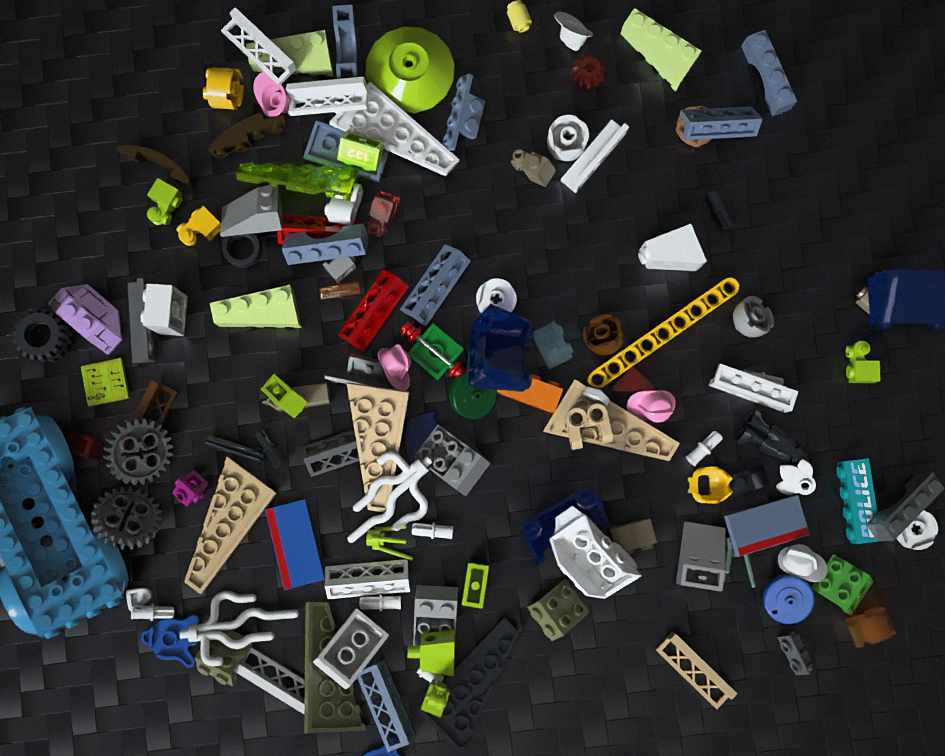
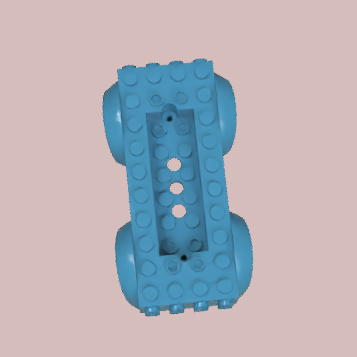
M22 407L15 410L14 414L9 417H0V556L5 564V568L0 573V597L9 616L21 630L50 639L60 634L59 629L65 626L70 629L81 623L79 619L85 616L90 619L100 614L101 608L105 606L112 608L120 604V599L123 598V594L128 586V574L118 547L113 548L112 541L106 544V537L98 538L99 532H94V526L88 525L68 484L74 475V463L60 428L51 417L35 415L31 407ZM26 498H32L35 501V506L31 510H26L22 506V502ZM36 517L44 519V525L39 529L32 526V521ZM50 535L53 538V543L50 547L41 546L40 540L43 536Z

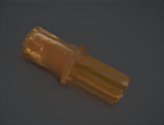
M359 282L338 283V285L322 287L319 290L321 299L343 298V296L360 294Z

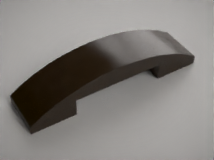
M122 145L117 147V150L123 156L139 164L143 157L171 170L170 176L176 182L193 190L194 185L190 178L175 162L165 155L141 146Z

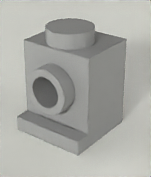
M353 256L331 259L329 265L326 262L323 264L337 283L356 268L353 263L355 261Z

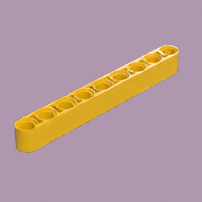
M734 278L724 279L594 370L587 378L588 386L601 389L734 296L739 290L738 281ZM724 284L731 286V293L724 290ZM708 295L715 297V304L708 302ZM691 307L699 309V316L692 314ZM675 318H680L683 321V327L676 326ZM660 329L667 332L666 339L659 337L658 331ZM642 341H648L651 344V349L644 350L642 348ZM626 352L634 354L635 360L633 362L626 360ZM609 364H616L618 366V373H611L608 369ZM593 375L601 377V385H595L592 382Z

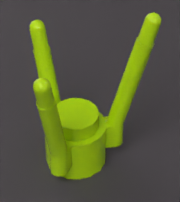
M392 526L375 527L374 530H368L367 546H372L373 550H381L404 559L413 560L412 556L380 546L384 545L385 542L407 543L405 539L385 537V533L382 532L393 531Z

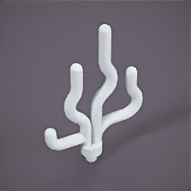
M393 451L385 452L377 459L380 465L392 459L403 472L397 476H382L374 480L368 493L353 506V510L359 512L370 503L381 485H400L390 493L385 513L371 517L348 536L350 543L355 542L375 524L384 523L389 520L394 514L396 499L408 488L413 497L419 502L420 508L418 511L408 513L396 521L392 526L393 530L398 531L408 522L419 520L427 513L428 501L417 488V483L429 471L427 467L432 463V460L428 456L422 461L418 458L410 466L398 453Z
M232 591L219 592L212 599L209 620L203 624L188 625V629L180 630V639L188 638L189 642L201 641L202 661L209 666H220L223 664V659L221 657L213 658L209 655V640H220L229 648L240 649L252 642L272 640L275 636L273 632L249 634L240 640H233L221 631L236 629L252 616L263 620L288 619L298 617L299 611L293 609L267 612L260 608H250L242 612L233 621L216 623L219 616V603L222 600L229 599L236 603L254 602L257 599L255 594L239 595Z

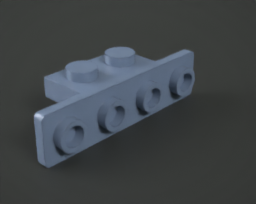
M470 73L460 77L456 85L457 92L452 101L453 108L447 121V132L442 141L443 146L449 151L455 150L459 134L470 139L477 137L485 100L469 94L473 75Z

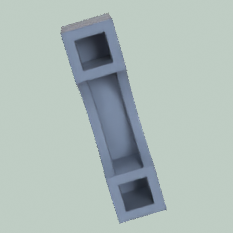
M353 5L333 6V23L337 48V79L359 77Z
M766 30L748 36L741 47L748 63L753 64L762 77L765 87V101L772 116L790 110L797 102V99Z
M364 224L344 226L338 233L322 239L310 238L306 232L286 234L282 251L288 265L366 255L369 239Z

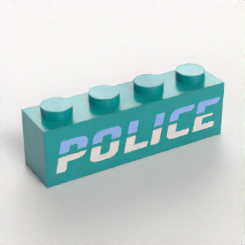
M869 458L838 462L836 472L841 480L840 496L844 499L843 515L848 523V528L846 529L847 538L852 544L878 542L866 526L878 513Z

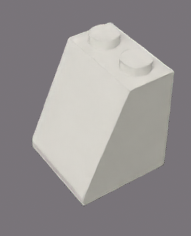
M691 224L645 241L639 250L640 253H638L640 262L645 264L647 269L696 271L707 262Z

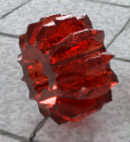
M588 53L586 58L582 54L580 60H575V67H573L572 73L576 74L574 76L575 81L580 80V86L586 83L587 88H590L591 83L594 86H598L599 81L604 80L603 74L606 73V68L603 66L605 62L604 60L598 61V55L592 58V54Z

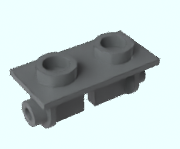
M795 630L787 632L786 636H778L781 649L785 652L790 662V667L795 674H810L809 671L813 670V662L806 650L799 651V649L804 647L799 634Z

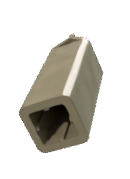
M327 382L292 388L308 402L304 408L331 404L329 384ZM270 398L262 401L263 404L270 405L279 412L284 411Z

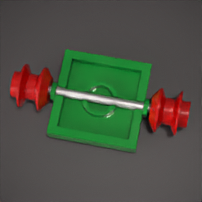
M415 321L407 322L402 327L401 332L403 333L401 337H409L408 343L415 340L417 342L408 352V355L436 380H439L448 368L450 369L449 377H457L462 372L469 370L470 367L464 368L462 366L463 361L454 362L464 349L436 325L432 324L423 336L420 335L422 327H414Z

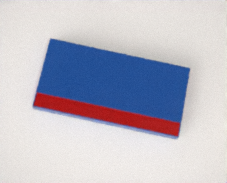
M306 499L266 509L265 512L284 590L325 580Z

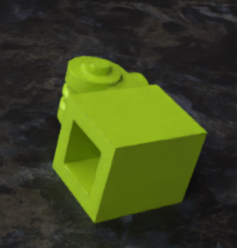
M158 178L147 194L148 197L158 203L157 208L152 207L148 210L147 216L149 220L156 225L169 224L172 219L171 212L178 208L182 202L183 194L178 189Z
M859 341L846 347V357L850 358L849 366L846 368V376L849 378V383H875L880 381V361H868L865 359L864 355L870 352V345L865 341Z
M441 681L430 682L421 710L441 717L450 694V689L447 688L448 685Z

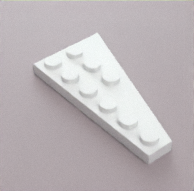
M371 82L367 84L369 88L367 109L340 111L330 120V125L343 131L347 130L385 141L384 149L444 176L459 163V159L447 150L446 147ZM362 97L356 98L352 102H362Z

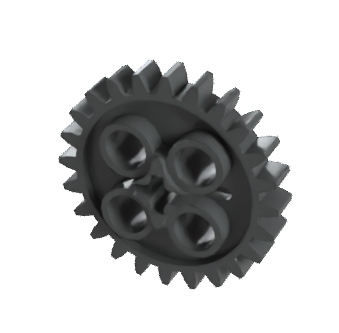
M141 417L140 422H138L136 418H133L132 424L125 420V427L117 425L119 431L117 433L111 431V434L114 436L113 439L106 438L110 446L103 448L109 452L103 455L105 459L109 460L105 465L112 467L110 473L116 474L115 477L118 480L123 478V482L126 484L130 479L133 485H136L138 480L144 485L146 478L153 482V475L160 477L158 471H166L163 466L164 463H171L166 459L167 456H173L168 451L173 445L167 443L171 440V437L164 436L167 430L161 429L162 425L159 423L154 425V421L151 419L147 422L145 418ZM151 435V441L145 444V437ZM131 439L130 445L123 447L124 441ZM150 455H153L154 457L152 462L147 464V458ZM129 459H133V464L130 467H126V462Z
M121 487L120 492H117L113 488L111 494L105 492L104 498L99 497L98 503H94L91 514V525H94L93 531L99 532V539L106 537V544L112 541L113 548L117 544H121V549H124L125 545H129L130 549H133L134 544L142 547L143 541L148 544L150 537L155 538L156 532H159L162 521V511L158 510L159 503L153 504L155 498L148 499V492L141 495V489L133 492L132 487L128 491ZM131 504H134L131 510V514L127 518L125 527L123 531L120 532L119 530L122 527L123 520H125L127 516L129 507Z

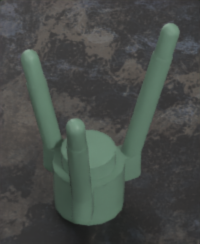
M731 538L726 539L724 582L726 574L730 572L731 559L736 557ZM746 554L744 559L751 586L754 588L756 587L749 555Z

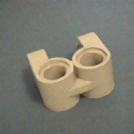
M593 404L573 408L566 414L565 422L572 450L583 448L580 428L598 425L602 444L613 442L608 411L603 405ZM593 409L601 412L600 420L592 418L591 412ZM577 413L581 416L580 424H574L571 421L572 414Z

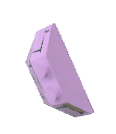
M88 284L61 288L49 301L48 304L55 313L106 354L110 355L123 340L119 310Z

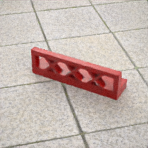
M282 214V230L277 231L278 244L284 243L286 234L306 232L310 238L322 239L338 233L344 226L349 225L329 222L328 217ZM355 219L353 225L361 224V220ZM285 221H291L294 223L289 224L285 223Z
M383 269L338 336L364 352L409 286L398 276ZM386 277H388L389 280L385 285H382ZM377 295L375 300L371 302L372 297ZM365 311L364 316L359 319L361 313ZM354 328L351 335L349 337L346 336L350 329Z

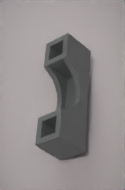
M933 472L915 474L904 485L907 490L905 496L893 506L879 511L866 524L877 541H894L945 489Z

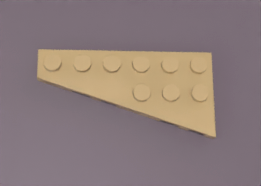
M577 380L573 381L543 432L569 438L565 422L566 414L573 408L596 404L583 395L587 386ZM611 401L606 409L611 425L613 442L602 444L598 425L580 428L581 439L584 442L665 461H670L680 444ZM593 409L591 412L592 418L600 420L601 412ZM574 413L571 415V421L574 424H580L581 416Z
M347 382L366 495L371 484L377 478L395 476L397 464L394 460L390 459L380 465L377 459L385 452L393 451L399 453L409 392ZM381 485L374 499L367 504L368 510L385 512L393 485Z
M226 457L223 472L220 475L215 495H213L203 525L202 534L199 537L194 557L191 560L184 581L199 594H203L277 494V492L229 457Z

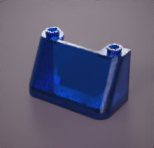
M890 270L867 277L870 326H879V329H891L894 324L906 323L927 324V326H931L932 330L945 328V271Z
M490 303L475 320L470 330L466 384L479 389L519 392L529 389L532 383L531 375L527 371L522 372L523 345L533 337L532 321Z
M591 488L581 489L522 523L520 527L521 537L537 565L546 560L545 550L551 547L547 538L554 534L555 517L569 507L573 506L585 514L600 529L610 524L602 501L596 491Z

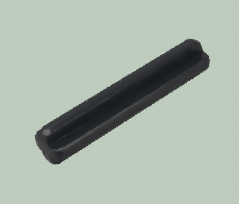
M208 435L205 440V445L256 462L261 463L265 456L262 451L212 435Z

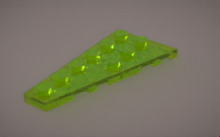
M248 162L239 166L236 171L237 180L256 184L264 181L269 182V185L272 187H277L278 184L286 185L288 190L309 194L324 192L326 197L330 198L340 195L343 196V200L350 201L359 178V168H353L352 166L339 168L331 165L313 167L310 164L303 166H293L292 164L278 166L272 163L254 165Z

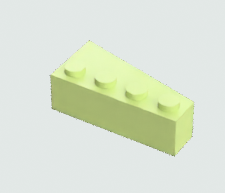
M635 8L625 21L621 31V35L638 52H641L646 58L645 60L659 71V75L666 79L675 91L701 53V50Z
M325 30L270 39L293 61L296 70L292 74L304 73L314 76L320 74L334 77ZM256 42L246 44V48L256 49ZM259 53V61L261 63L270 62V55L268 53ZM248 57L253 72H264ZM273 67V73L286 71L283 67Z
M290 285L210 303L213 321L219 327L302 328L294 289Z

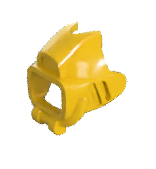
M718 467L698 468L693 473L692 478H688V493H692L695 500L700 503L722 502L733 493L729 488L732 477ZM701 475L709 476V495H700L698 493V477Z

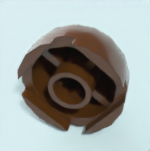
M603 314L589 321L591 324L588 328L585 327L583 330L584 342L595 354L611 355L617 352L624 343V328L617 317H612L610 314Z

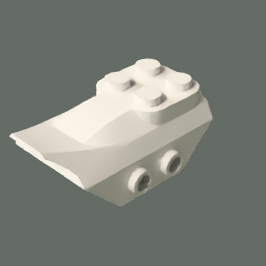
M571 506L555 517V531L550 538L557 564L562 572L586 596L605 599L641 577V574L637 571V564L619 544L611 542L585 514L578 511L575 507Z

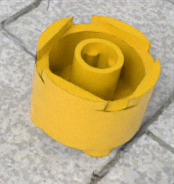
M218 67L207 68V84L203 89L204 99H208L209 105L212 108L237 110L236 106H241L244 94V85H240L239 79H243L240 70Z

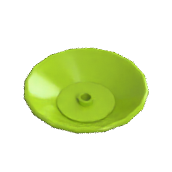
M402 27L387 32L374 43L366 58L365 77L367 83L371 82L405 113H418L433 108L446 97L454 80L455 64L449 48L436 34L423 28ZM410 62L413 65L411 67H407L406 64Z

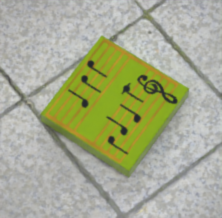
M122 358L81 366L89 407L130 398Z

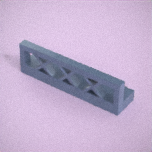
M752 106L686 109L680 111V116L686 123L683 137L686 140L757 136L762 122V117Z
M445 244L400 310L426 327L470 263V260L460 250ZM448 251L451 252L448 259L444 260V257L446 256ZM439 269L437 275L433 276L435 270ZM428 285L426 291L421 293L422 289ZM416 302V305L413 308V310H409L411 305Z
M385 659L377 661L372 666L364 668L357 678L387 752L410 744L416 738V734ZM372 672L375 679L373 685L366 682L363 674ZM374 691L381 694L383 699L381 705L374 702L372 697ZM382 711L389 714L391 718L389 724L382 721L380 717ZM390 731L397 734L400 742L391 744L389 739Z

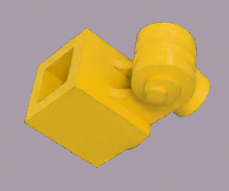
M203 206L191 214L188 223L183 222L178 226L179 239L185 245L191 246L197 241L196 234L201 233L211 241L220 232L221 223Z

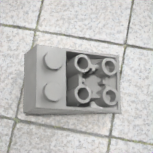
M439 425L435 427L414 455L415 459L419 458L421 461L428 456L432 463L427 468L464 496H467L490 465L481 455Z
M684 522L676 579L677 584L716 591L723 590L726 528Z
M416 586L413 645H420L423 633L455 630L456 632L458 587Z

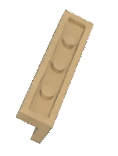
M671 632L655 649L716 709L728 697L732 700L737 695L674 632ZM670 641L676 646V656H667L662 651ZM688 658L691 661V670H682L680 668V659ZM695 673H704L706 675V685H697L695 683ZM701 688H706L707 694ZM710 688H719L724 694L715 702L710 697Z

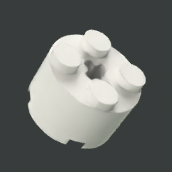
M574 115L558 117L551 125L547 137V147L552 156L562 161H572L580 157L586 148L589 138L587 125Z

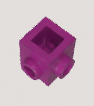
M193 469L186 476L182 475L175 482L176 487L172 494L176 496L178 501L188 507L193 502L198 503L205 494L203 492L208 482Z

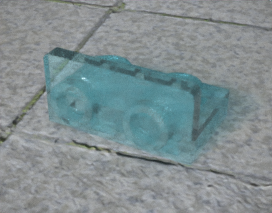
M553 321L549 325L531 333L549 370L572 358L573 349L569 342L565 343L562 337L565 334L560 324L557 325Z

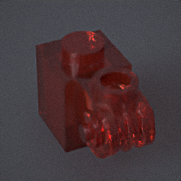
M382 191L374 197L369 213L372 218L367 223L368 233L376 234L378 237L386 233L385 222L394 217L400 198Z

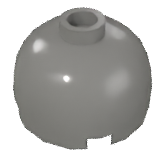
M748 296L742 300L733 312L735 328L747 337H760L769 332L770 328L774 326V317L769 307L764 308L761 304L763 301L756 296Z

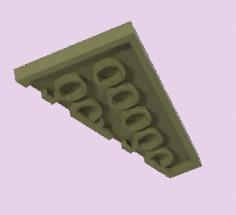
M306 602L304 733L366 731L359 714L361 712L359 705L356 704L353 694V684L344 689L313 663L336 634L328 602Z

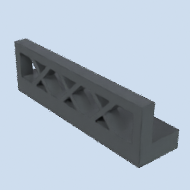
M137 278V282L128 283L132 363L155 362L153 331L143 326L141 322V312L145 308L143 291L146 289L147 284H150L144 278Z
M354 429L301 447L303 460L311 477L360 461L359 454H351L352 449L357 448ZM334 455L343 456L339 461L331 460ZM316 461L323 462L321 467L315 469L311 465V463Z

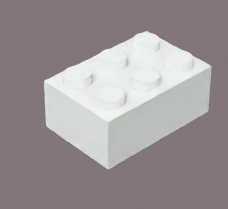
M147 284L146 289L143 291V301L145 302V308L141 312L143 326L161 335L184 336L188 296L172 285Z
M356 609L313 663L344 689H347L389 635L361 611Z

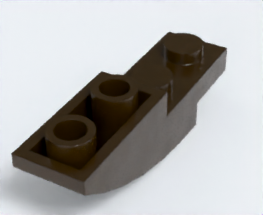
M262 113L252 115L224 131L211 144L209 151L213 157L217 158L226 157L228 153L235 151L244 152L249 147H252L250 139H261L266 134L281 133L284 129L288 128L287 122L283 114L265 119Z

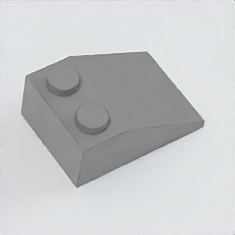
M278 185L258 187L222 207L221 237L282 230V200Z

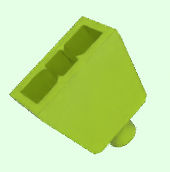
M455 630L423 633L420 645H408V658H420L421 671L454 676Z

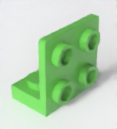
M832 555L826 564L828 572L826 577L821 581L814 582L812 589L840 606L844 612L852 616L874 581L867 573L838 556Z

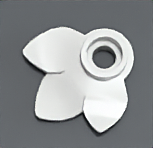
M802 459L797 467L793 465H780V474L783 481L776 485L778 491L786 495H794L796 493L808 495L815 490L816 483L812 477L813 468L809 462ZM802 483L809 484L807 488H803L801 485Z

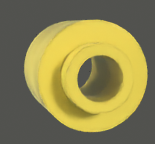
M521 0L510 3L507 6V14L514 31H527L532 21L526 5Z

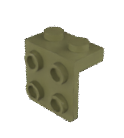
M567 580L561 581L544 597L527 607L531 612V616L540 624L544 634L551 641L564 636L589 613L588 608Z
M233 630L221 631L233 640H240L245 637ZM209 640L210 657H221L223 664L220 666L205 664L201 659L200 649L195 656L197 669L203 675L208 676L209 674L215 677L221 684L226 685L227 683L234 686L238 680L236 669L253 643L248 644L244 648L232 649L220 640Z

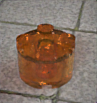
M883 606L865 610V614H855L845 618L847 628L856 648L864 647L866 642L871 644L878 643L897 634L888 612Z

